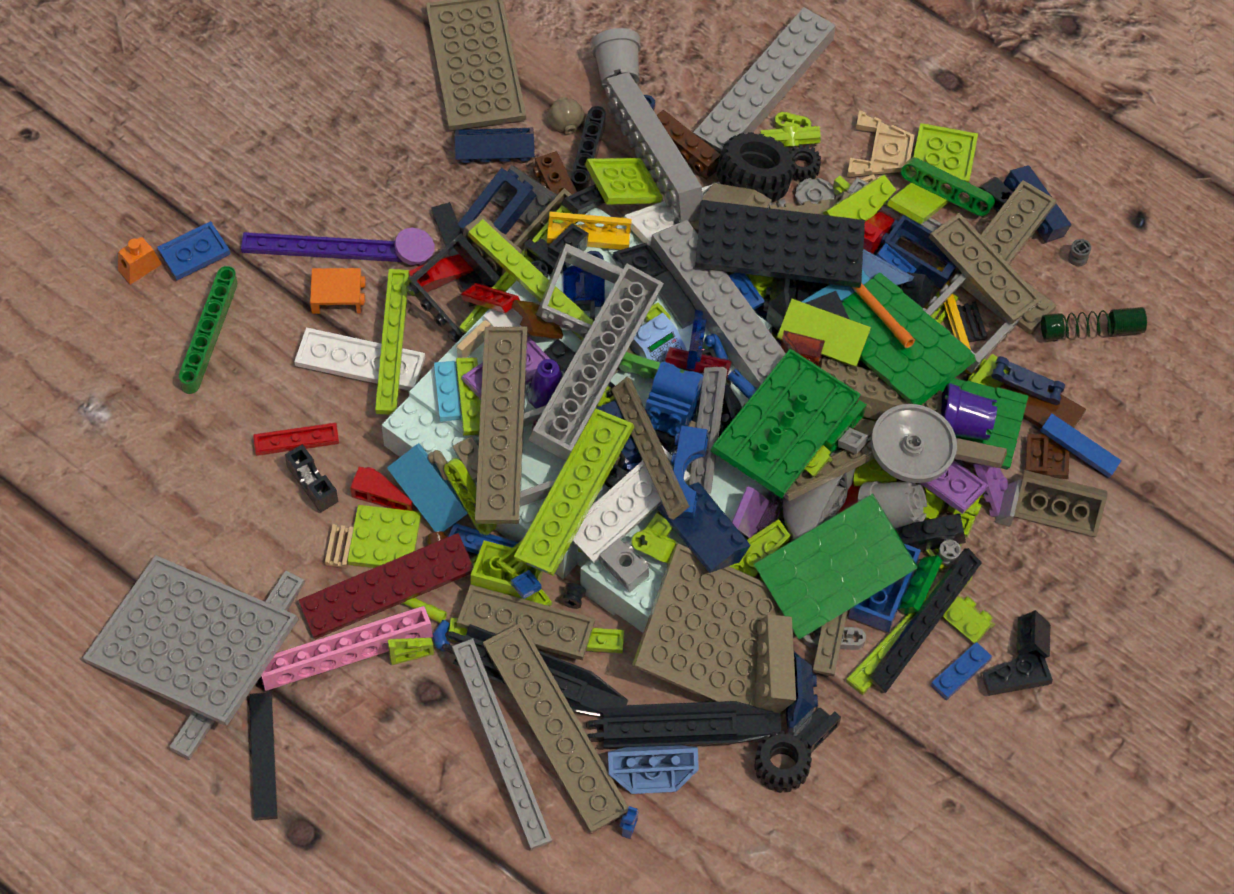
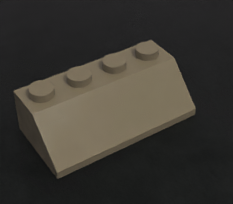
M1024 470L1014 514L1015 517L1097 537L1107 500V490Z

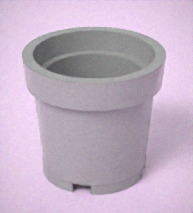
M615 28L595 35L590 45L592 54L597 60L603 88L608 87L607 78L627 72L630 73L638 85L640 82L638 53L641 49L639 34L630 29Z
M875 481L863 483L860 487L858 502L874 494L894 528L923 521L926 517V513H923V507H927V500L920 484L916 485V483L906 481L889 483Z

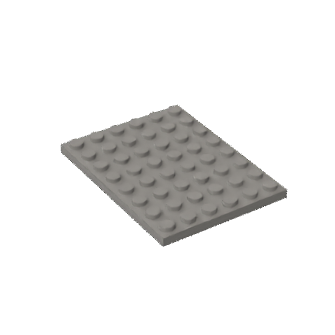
M155 555L86 652L83 659L92 666L227 726L299 619L295 614Z

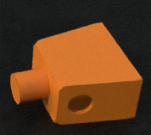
M143 237L129 240L128 245L118 252V272L130 285L162 265L155 251Z

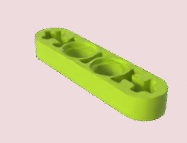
M453 458L444 465L445 474L477 530L483 535H488L496 529L497 524L475 523L476 507L474 504L476 505L477 487L462 461Z

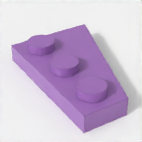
M974 463L978 478L988 484L984 497L986 502L991 504L989 509L991 517H998L1004 491L1008 488L1007 478L1004 477L1000 468Z

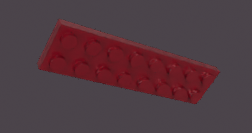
M456 533L299 599V603L312 635L316 640L407 600L468 576L472 573L474 567L459 533Z

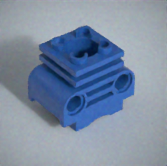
M663 361V363H660L655 375L652 390L646 401L645 410L654 430L664 431L676 437V433L681 431V426H689V423L693 421L701 397L704 375L694 371H684V373H681V369Z

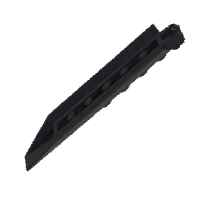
M469 624L465 636L453 631L448 633L447 636L451 640L460 643L473 639L488 678L505 684L483 646L484 641L497 634ZM443 644V650L454 654L452 645ZM539 651L574 712L603 717V706L627 705L628 699L592 671ZM455 658L453 664L459 666Z
M738 701L603 706V719L587 721L586 727L588 729L604 728V732L587 735L591 742L604 741V748L728 744L763 739L765 736L769 738L772 732H775L776 735L779 734V731H781V714Z

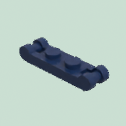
M997 357L996 369H993L991 374L993 379L1053 405L1060 404V394L1065 389L1063 382L1054 381L1010 362L1005 357ZM1047 389L1053 390V392L1049 393L1047 392Z

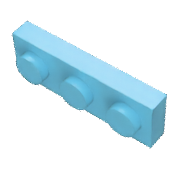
M455 361L434 363L440 422L461 420Z

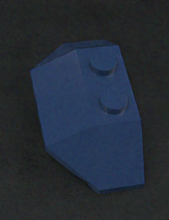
M795 651L796 700L786 708L787 734H789V731L795 732L813 714L814 708H818V695L814 694L813 687H817V676L812 673V666Z

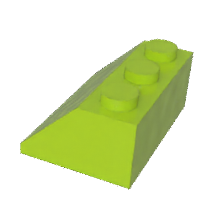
M484 540L471 573V585L523 599L511 585V580L530 570L536 579L541 582L543 571L527 565L516 576L511 578L508 572L505 573L502 567L499 568L497 566V561L512 548ZM514 556L509 561H507L506 564L510 563L514 559ZM537 592L528 596L525 600L534 602Z

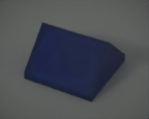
M571 265L563 272V293L572 302L575 300H595V307H602L605 303V279Z

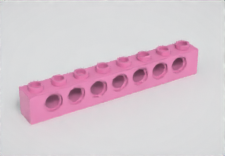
M422 606L278 652L261 675L265 691L388 652L387 640L431 638L433 637L431 622L425 607Z

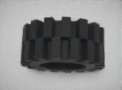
M802 144L799 145V148L794 146L790 151L795 162L805 160L810 163V166L800 167L796 164L793 180L797 182V179H800V182L808 178L815 179L816 175L818 176L821 166L819 152H815L814 147L809 149V145H806L805 148H803Z

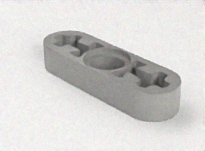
M822 626L811 632L814 633L815 640L810 639V633L802 637V641L806 646L818 648ZM844 627L840 649H861L866 640L865 632L860 628ZM844 634H847L846 642H843ZM853 635H857L858 642H854V639H852Z

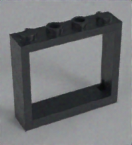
M462 234L458 235L404 283L407 286V291L420 301L421 307L431 313L436 324L443 327L448 332V337L456 343L466 333H462L417 280L454 248L488 287L492 288L500 279L499 275Z

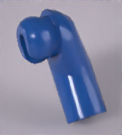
M716 334L707 335L704 339L706 346L713 347L717 358L728 360L719 337Z
M445 620L441 621L432 637L434 646L442 652H445L442 649L443 644H450L445 636L450 628V623Z

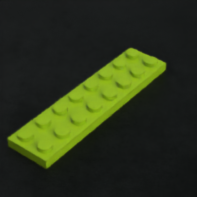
M595 408L514 555L517 561L554 576L634 429L633 423Z

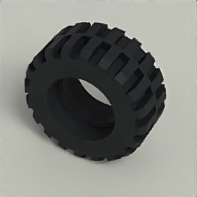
M740 133L725 142L716 167V175L720 184L753 189L771 199L772 202L783 198L788 192L796 164L793 154H791L788 147L785 148L784 144L780 141L777 142L775 138L771 136L766 137L761 133Z

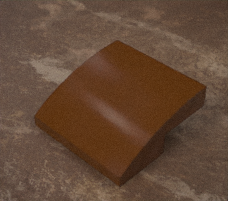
M514 300L512 308L523 317L520 326L527 327L528 333L531 336L563 338L560 325L546 322L536 315L540 303Z
M1027 434L1026 471L1058 479H1069L1070 451L1053 439H1049L1045 434Z

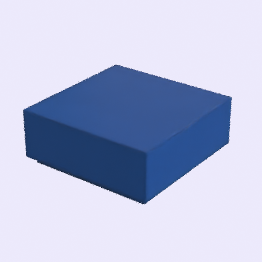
M530 570L511 580V585L523 599L542 588V585Z

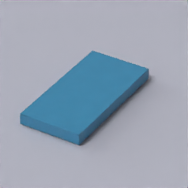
M420 443L416 444L387 467L435 532H444L468 514L454 488L448 480H443L435 463L429 462L428 454Z

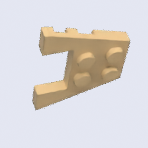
M859 111L856 129L876 132L871 161L850 158L847 177L901 172L902 167L911 158L915 135L894 125L888 126L882 123L881 119L876 117L873 119L867 116L866 112Z

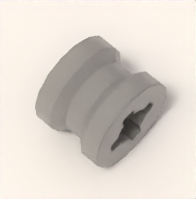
M954 540L942 542L938 556L943 560L942 564L952 566L961 553V547Z

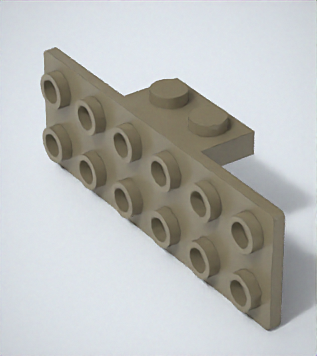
M826 357L822 358L821 369L861 394L859 400L867 404L864 417L878 420L888 409L902 404H909L872 370L857 366L853 367ZM938 391L922 406L931 408L941 415L943 392Z

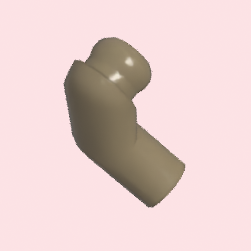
M439 450L430 452L428 454L429 462L436 463L443 480H448L444 471V465L448 462L443 453Z

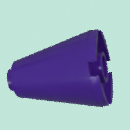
M545 359L541 361L528 386V400L535 409L548 404L563 377L559 365L554 360Z

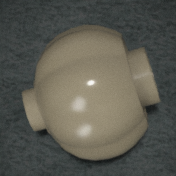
M562 97L552 104L547 118L549 124L556 131L565 132V134L569 135L575 133L576 129L582 124L584 111L577 101Z

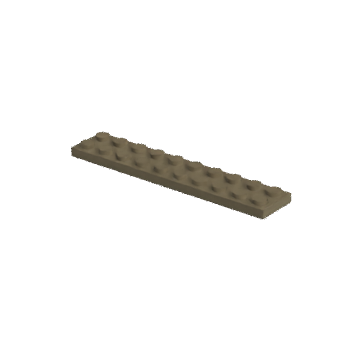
M485 327L475 509L476 524L520 523L527 327Z
M522 622L484 641V648L589 832L592 834L626 815L628 805Z

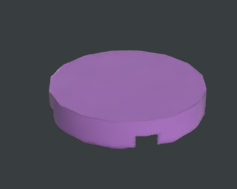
M418 228L402 230L394 242L396 255L409 265H423L431 259L434 253L432 238L427 232Z

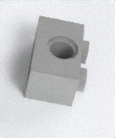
M619 538L600 554V562L630 593L649 577V564L643 557L638 558L634 554L635 551L628 542L624 543ZM624 561L632 563L628 567L621 566V563Z

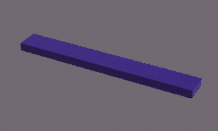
M243 232L241 245L242 253L402 262L396 255L395 241Z

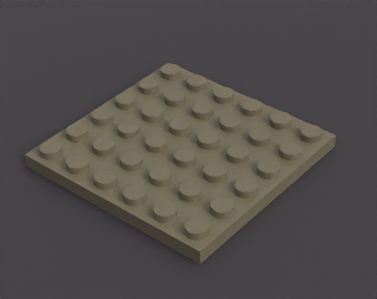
M677 543L668 561L632 666L713 702L738 701L754 706L759 635L757 626L767 614L784 616L765 582L729 566L709 573L690 548Z

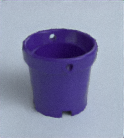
M948 383L942 393L941 415L951 425L955 436L988 441L991 435H987L986 431L987 429L993 430L997 414V406L993 405L997 403V400L961 390L959 386Z

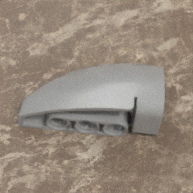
M835 450L830 457L841 452V450ZM855 469L791 501L783 497L785 527L791 535L792 541L838 514L846 501L847 491L854 482Z

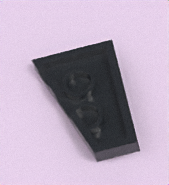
M1037 650L1024 655L1019 654L1016 659L1008 663L1004 662L984 672L982 677L988 696L1051 685L1053 681L1045 657Z

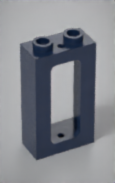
M501 167L457 225L464 230L465 226L477 219L501 186L508 182L517 189V194L493 223L501 233L506 235L537 196L532 191L534 187L526 180L523 182L517 179L519 176L511 169L506 171Z
M903 215L899 221L896 219L890 228V234L885 233L880 243L883 245L885 243L888 244L916 268L914 273L926 275L936 287L942 290L955 272V264L929 238L932 233L931 230L908 218L906 215ZM899 238H905L947 265L941 272L896 245V242Z

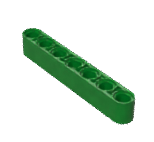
M223 266L217 272L179 372L180 385L184 393L193 394L200 388L238 283L236 272L230 266Z

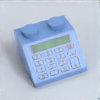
M664 313L641 326L629 346L636 355L660 363L665 362L670 347L687 351L676 326Z

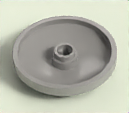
M902 404L888 409L878 418L871 434V449L878 464L893 477L911 483H925L941 477L951 467L957 451V440L951 425L938 412L922 405Z

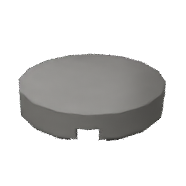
M808 178L797 186L795 200L797 205H802L805 201L817 204L820 200L834 199V189L829 182L821 178H817V180Z

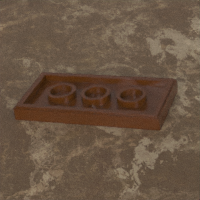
M1005 383L1001 386L1002 389L1028 396L1023 418L1040 428L1043 427L1051 414H1054L1075 428L1086 412V408L1060 394V404L1053 405ZM1047 389V392L1052 393L1053 390Z

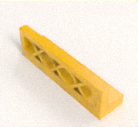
M549 212L547 243L551 244L572 223L575 224L578 221L584 224L576 226L589 233L587 247L619 250L629 248L632 219ZM553 219H555V220H562V221H564V222H563V223H553ZM601 223V224H604L605 226L599 227V226H596L595 224ZM624 225L626 229L616 228L615 226Z

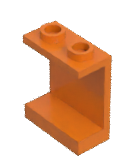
M312 268L310 298L312 314H320V305H356L357 313H361V305H365V293H362V288L366 286L365 276L361 275V268Z

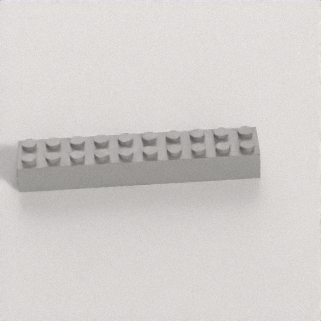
M803 7L693 133L721 154L722 148L729 138L740 133L754 132L834 40L836 25Z
M629 72L607 78L608 87H605V91L609 98L607 103L608 111L610 114L613 113L616 124H620L621 131L624 136L628 137L630 147H634L637 158L642 159L654 182H656L660 193L664 195L666 205H670L674 218H678L680 222L685 220L692 222L700 219L701 203L703 200L702 186Z
M688 220L652 234L650 246L671 272L699 313L702 323L710 334H716L719 337L734 367L758 389L786 354L725 271L695 268L698 234Z
M628 263L625 265L535 425L528 441L565 461L568 459L664 283Z

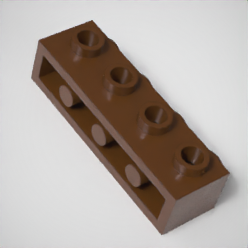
M663 109L657 114L658 119L689 167L707 180L716 172L721 154Z
M557 151L535 158L533 172L535 177L540 179V184L557 195L564 188L571 194L577 193Z

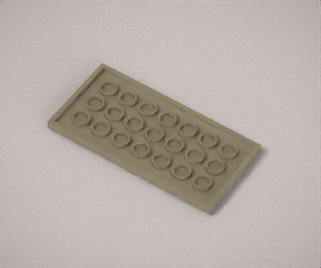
M444 0L426 3L449 131L526 120V112L503 0Z

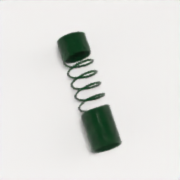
M1143 307L1111 309L1109 315L1104 310H1101L1098 316L1094 311H1091L1088 318L1084 312H1080L1077 318L1074 313L1070 312L1067 320L1062 313L1045 314L1041 318V332L1045 341L1063 339L1065 320L1066 337L1068 339V320L1072 314L1076 321V335L1079 338L1080 314H1084L1087 321V336L1090 337L1089 318L1091 313H1094L1097 319V334L1100 336L1099 319L1101 313L1104 312L1108 320L1107 331L1109 336L1111 333L1112 335L1145 333L1147 330V314Z

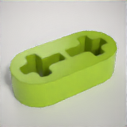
M780 112L775 116L774 126L776 129L787 126H799L800 128L801 125L811 127L810 119L788 112Z

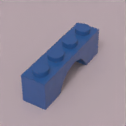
M681 426V431L676 433L675 445H678L677 453L672 455L671 466H674V474L690 506L679 517L693 519L695 517L698 496L696 491L685 483L684 474L691 462L705 457L709 438L707 429Z

